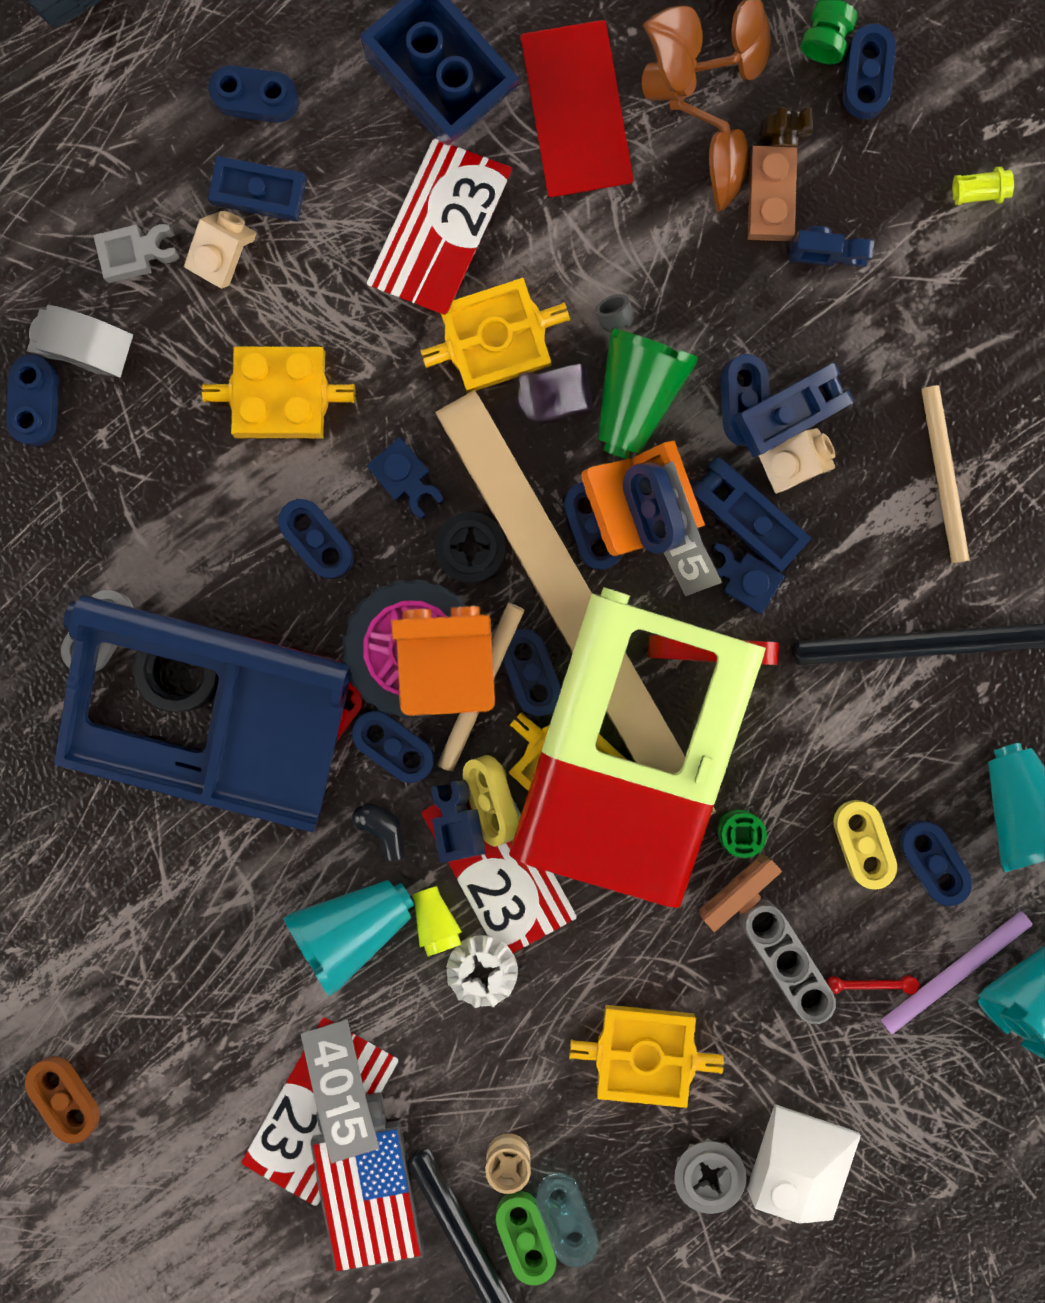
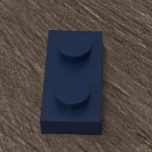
M216 156L208 200L213 206L298 222L307 178L302 172Z

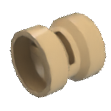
M512 1133L495 1137L489 1144L486 1155L485 1170L489 1185L496 1191L504 1194L520 1191L528 1183L531 1175L530 1149L528 1144L520 1136Z

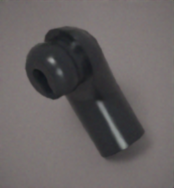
M367 803L364 806L357 807L352 815L353 824L357 829H365L380 838L383 861L405 858L400 821L396 815L378 804Z

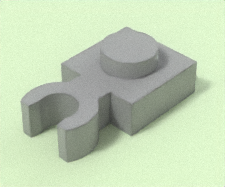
M167 224L154 226L146 236H143L142 230L137 225L93 235L103 278L108 283L152 273L149 260L157 259L163 263H172L180 258L179 252L174 247L166 250L159 248L162 239L175 236L173 229Z

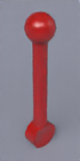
M905 975L900 980L842 981L836 976L829 977L826 980L833 994L850 989H901L906 994L912 995L919 990L918 980L911 975Z

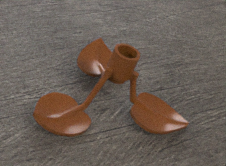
M743 0L738 5L733 16L731 29L735 52L730 56L697 63L695 59L701 50L703 37L699 17L693 8L688 6L670 7L657 13L643 24L653 43L657 62L648 63L643 71L642 90L646 99L670 101L671 110L684 111L719 129V132L713 135L709 149V168L716 208L715 212L726 209L744 184L749 167L747 141L741 129H732L730 131L728 122L684 102V99L687 96H691L695 91L697 81L695 72L728 66L737 62L740 76L743 80H754L763 72L770 54L771 33L768 18L764 11V4L761 0Z

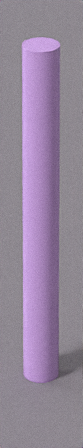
M1022 911L1018 912L880 1021L891 1035L1029 929L1033 925L1032 922Z

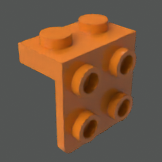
M675 441L662 443L631 459L590 467L582 472L581 477L586 495L594 511L601 531V537L612 556H619L645 548L639 538L623 491L624 476L627 470L634 465L653 462L664 466L674 461L697 529L705 526Z
M480 607L451 608V617L432 618V609L404 610L402 620H392V640H397L400 707L404 714L429 715L486 712L494 707L491 618L489 615H480Z

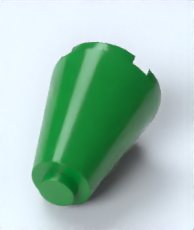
M612 328L609 338L598 440L606 443L603 451L625 459H629L631 452L640 454L696 366L698 357L681 350L676 351L654 340L621 329Z

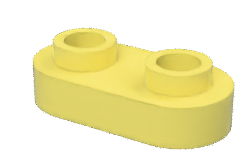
M489 755L469 760L463 768V780H466L469 786L471 810L478 809L484 841L495 847L512 841L519 823V816L514 807L503 766L494 757Z
M851 800L845 802L835 813L834 829L849 872L856 882L868 889L884 888L896 876L897 861L880 813L875 807L864 801ZM859 814L863 820L862 826L857 830H851L849 820L853 815ZM869 857H875L877 867L871 872H866L864 870L865 860Z

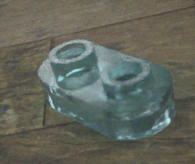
M555 1173L545 1177L538 1185L536 1191V1206L554 1253L559 1261L567 1266H584L595 1257L598 1249V1239L595 1226L579 1186L573 1178L562 1173ZM555 1190H561L566 1193V1197L562 1201H555L550 1195ZM572 1232H578L582 1234L583 1238L579 1242L573 1243L567 1239V1236Z

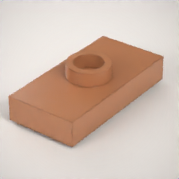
M760 854L699 909V915L713 932L717 931L737 912L744 914L752 909L761 899L759 892L782 871L765 854Z

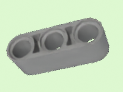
M760 899L752 909L739 915V922L744 933L796 1013L810 1024L826 1022L833 1015L836 1008L833 992L785 916L771 902ZM762 912L772 913L773 922L768 930L764 932L753 931L752 922L754 917ZM785 951H795L797 954L795 964L786 970L778 969V957ZM811 989L820 990V999L815 1006H801V999L807 991Z

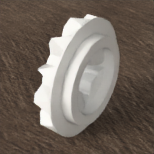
M478 935L463 940L461 942L462 945L454 948L446 968L448 985L451 986L458 1000H463L477 1008L480 1006L494 1007L500 1001L509 997L516 984L518 967L514 954L505 943L491 936ZM475 955L478 961H481L484 968L498 967L489 974L488 988H486L485 984H482L480 978H466L475 969Z

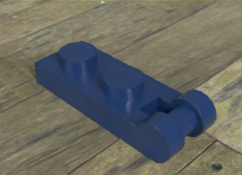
M835 361L733 417L753 457L764 454L855 402L849 389L844 391L837 377L841 373ZM820 385L828 398L826 401L818 387Z
M715 457L707 466L709 472L700 482L695 480L691 484L697 503L713 514L779 573L782 572L811 540V537L725 461ZM722 483L733 491L724 502L714 494Z

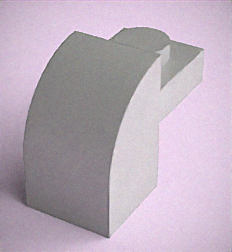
M47 305L46 310L39 309L37 317L31 323L29 329L30 342L27 352L42 358L66 361L96 374L121 377L133 334L85 314Z

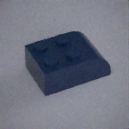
M400 0L360 35L364 54L369 64L421 123L440 142L447 146L454 143L519 86V77L451 0Z

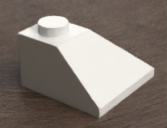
M774 1104L747 1186L755 1209L796 1223L833 1220L861 1136L860 1133Z

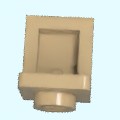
M220 211L203 217L197 225L184 268L223 289L230 285L242 249L245 245L254 242L256 232L246 227L245 221L231 212Z
M818 428L805 430L764 454L759 455L775 494L835 469L832 460L835 458L834 447L828 436L824 433L821 434Z

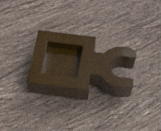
M781 107L777 109V114L768 113L761 121L760 140L772 141L773 147H799V141H805L813 133V109L805 108L801 111H787V107Z

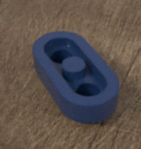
M868 24L861 27L853 36L847 51L843 103L846 110L852 116L859 119H871L879 115L891 96L896 41L891 31L879 24ZM863 50H872L876 58H867L863 54ZM858 93H867L871 97V102H862L858 97Z
M229 65L216 70L209 80L208 91L213 103L221 113L228 116L280 123L293 117L299 107V95L293 81L287 75L280 72ZM228 83H237V88L233 92H224V87ZM270 90H281L279 97L275 99L267 97Z
M742 354L728 361L724 365L720 376L723 429L727 438L738 446H747L733 417L770 397L767 367L760 358L752 354ZM737 373L744 378V387L738 384L736 379Z
M25 355L17 359L12 364L8 376L7 429L14 439L29 446H40L47 443L53 437L57 425L58 373L51 363L36 355ZM31 370H35V381L26 384V374ZM32 414L34 416V423L31 427L25 429L23 427V419L25 416Z
M653 462L638 464L629 468L623 479V491L642 545L653 553H663L676 549L683 541L685 526L666 471L659 464Z
M583 482L576 484L566 495L564 510L579 557L587 567L593 570L609 569L618 562L621 555L612 556L608 552L600 557L592 552V544L598 540L603 541L594 511L590 514H583L578 509L579 501L588 499Z
M296 499L290 501L282 508L278 519L280 531L314 573L326 579H337L349 572L354 561L353 549L316 504L306 499ZM303 515L309 516L311 519L310 527L305 531H299L296 526L297 519ZM330 549H336L339 552V560L334 565H327L324 560L325 553Z
M516 630L502 661L522 709L535 716L547 715L555 710L561 692L559 681L541 637L531 630ZM520 643H526L532 649L531 657L524 661L517 659L514 653L516 646ZM538 684L545 686L548 691L546 699L541 702L534 701L530 696L532 687Z
M371 711L363 714L356 720L352 730L355 746L393 776L403 782L414 783L423 780L431 772L434 765V753L430 745L392 716L382 711ZM372 725H380L384 729V737L381 741H374L370 738L369 729ZM408 751H415L419 754L420 764L417 767L406 765L404 756Z
M914 821L908 824L900 834L899 848L926 894L932 900L945 906H955L965 901L972 890V878L945 832L939 826L927 821ZM925 835L927 846L923 850L918 851L915 848V840L918 836ZM948 873L951 878L950 884L946 888H940L938 885L939 877L942 874Z

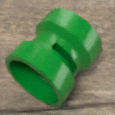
M818 0L811 15L812 28L806 30L800 45L801 52L809 59L821 64L831 65L841 62L847 48L845 37L852 33L858 18L857 11L851 5L841 0Z
M739 808L728 810L717 821V839L735 857H753L760 853L766 844V827L758 817L747 810Z

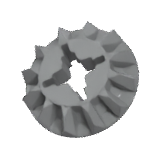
M707 1138L704 1142L696 1145L689 1144L688 1149L683 1155L677 1157L674 1181L679 1196L690 1208L701 1213L714 1214L726 1211L741 1198L746 1186V1170L740 1155L726 1142H714ZM701 1162L708 1165L712 1170L718 1167L721 1169L716 1173L720 1189L717 1190L714 1184L711 1185L708 1180H704L701 1183L698 1181L703 1176Z

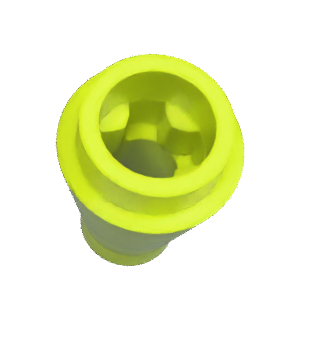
M435 886L413 894L419 946H424L427 957L462 945L458 935L462 931L440 896L438 887Z

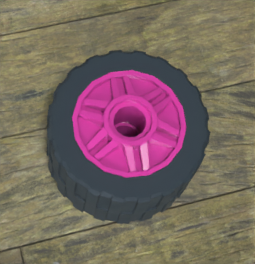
M416 579L415 581L393 582L394 584L381 586L374 590L372 595L364 598L357 605V610L350 616L347 623L346 635L343 636L344 664L349 666V680L353 687L358 689L362 694L361 697L367 703H372L378 707V710L386 714L398 715L401 718L432 716L434 714L406 715L401 710L397 640H392V620H402L404 610L432 609V618L451 617V608L467 607V605L458 596L438 584L434 585L425 580Z

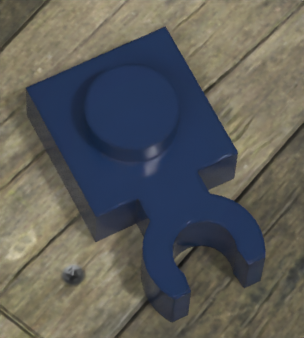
M811 226L805 230H799L791 243L789 261L833 266L835 262H839L849 266L866 267L867 260H872L874 241L870 239L848 240L844 239L845 235L832 234L830 228Z
M400 437L366 465L396 502L405 494L410 497V509L419 519L423 520L427 517L423 510L419 508V501L423 496H432L439 505L444 502L437 488L431 485H424L421 482L430 472Z
M716 543L712 550L723 558L721 568L716 569L719 577L728 580L722 592L755 613L762 614L785 576L749 553L744 554L738 563L734 560L733 553L727 546Z
M466 780L451 782L452 797L449 796L447 785L432 787L433 801L441 809L442 817L432 819L440 863L486 854L478 809L467 810L466 807L470 795Z

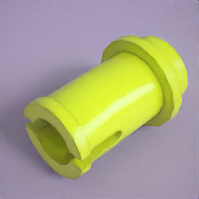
M999 166L989 173L964 176L955 175L952 186L955 205L994 200L996 204L1003 203L1005 198H1011L1013 195L1014 177L1012 171L1004 170L1003 167Z

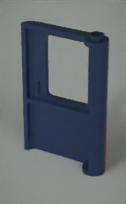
M82 595L77 602L72 601L68 605L64 615V627L69 629V636L74 640V646L66 684L67 688L54 765L314 832L323 805L350 683L349 666L344 664V662L87 595ZM102 642L211 669L218 674L219 681L205 750L198 751L98 725L89 720L88 710L99 646Z

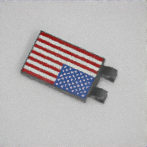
M382 1092L366 1095L379 1145L377 1150L331 1164L318 1111L316 1113L319 1131L322 1135L312 1136L310 1145L335 1274L423 1258L424 1245L400 1120L387 1122Z

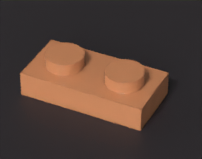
M752 147L749 173L748 240H793L795 236L797 147Z

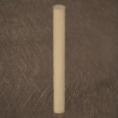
M930 386L921 389L950 558L951 563L954 564L970 561L940 386Z
M511 603L507 604L492 638L494 678L525 611L523 608ZM479 712L459 713L437 763L439 767L447 771H454Z

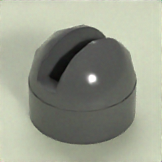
M623 294L609 296L603 299L595 308L600 325L610 333L612 328L620 329L624 326L626 329L630 328L634 320L630 300Z

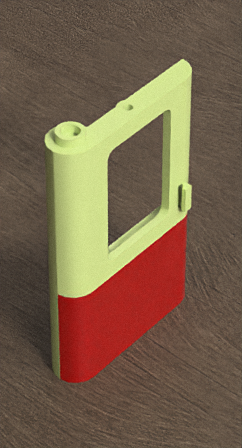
M603 587L601 595L591 594L509 856L522 864L660 905L678 908L681 907L766 648L627 604L630 595ZM638 629L712 651L717 656V663L683 766L678 773L665 772L602 753L596 749L597 737L630 635ZM699 765H700V769H699V772H698V775H697V778H696V781H695V777H696V774H697V771H698V768H699Z

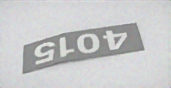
M674 461L661 467L669 477L684 522L685 534L682 543L676 549L664 552V555L685 596L720 584L722 581L702 543Z
M348 1019L301 1033L317 1111L331 1164L379 1149Z

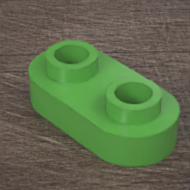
M525 1191L506 1194L497 1206L496 1225L513 1273L521 1282L527 1285L543 1284L555 1272L556 1251L539 1203L535 1197ZM519 1207L523 1208L527 1214L523 1218H515L510 1212L514 1208ZM531 1250H537L542 1256L538 1260H530L526 1257V1254Z

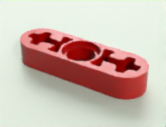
M649 635L648 658L717 662V656L712 651L661 635ZM746 641L766 648L761 665H778L779 643Z

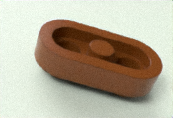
M48 1056L30 1068L25 1078L26 1092L53 1134L59 1140L70 1144L85 1140L97 1128L100 1120V1110L72 1065L62 1057ZM48 1072H54L58 1075L59 1084H52L48 1080ZM72 1110H80L84 1115V1121L75 1120L72 1116Z

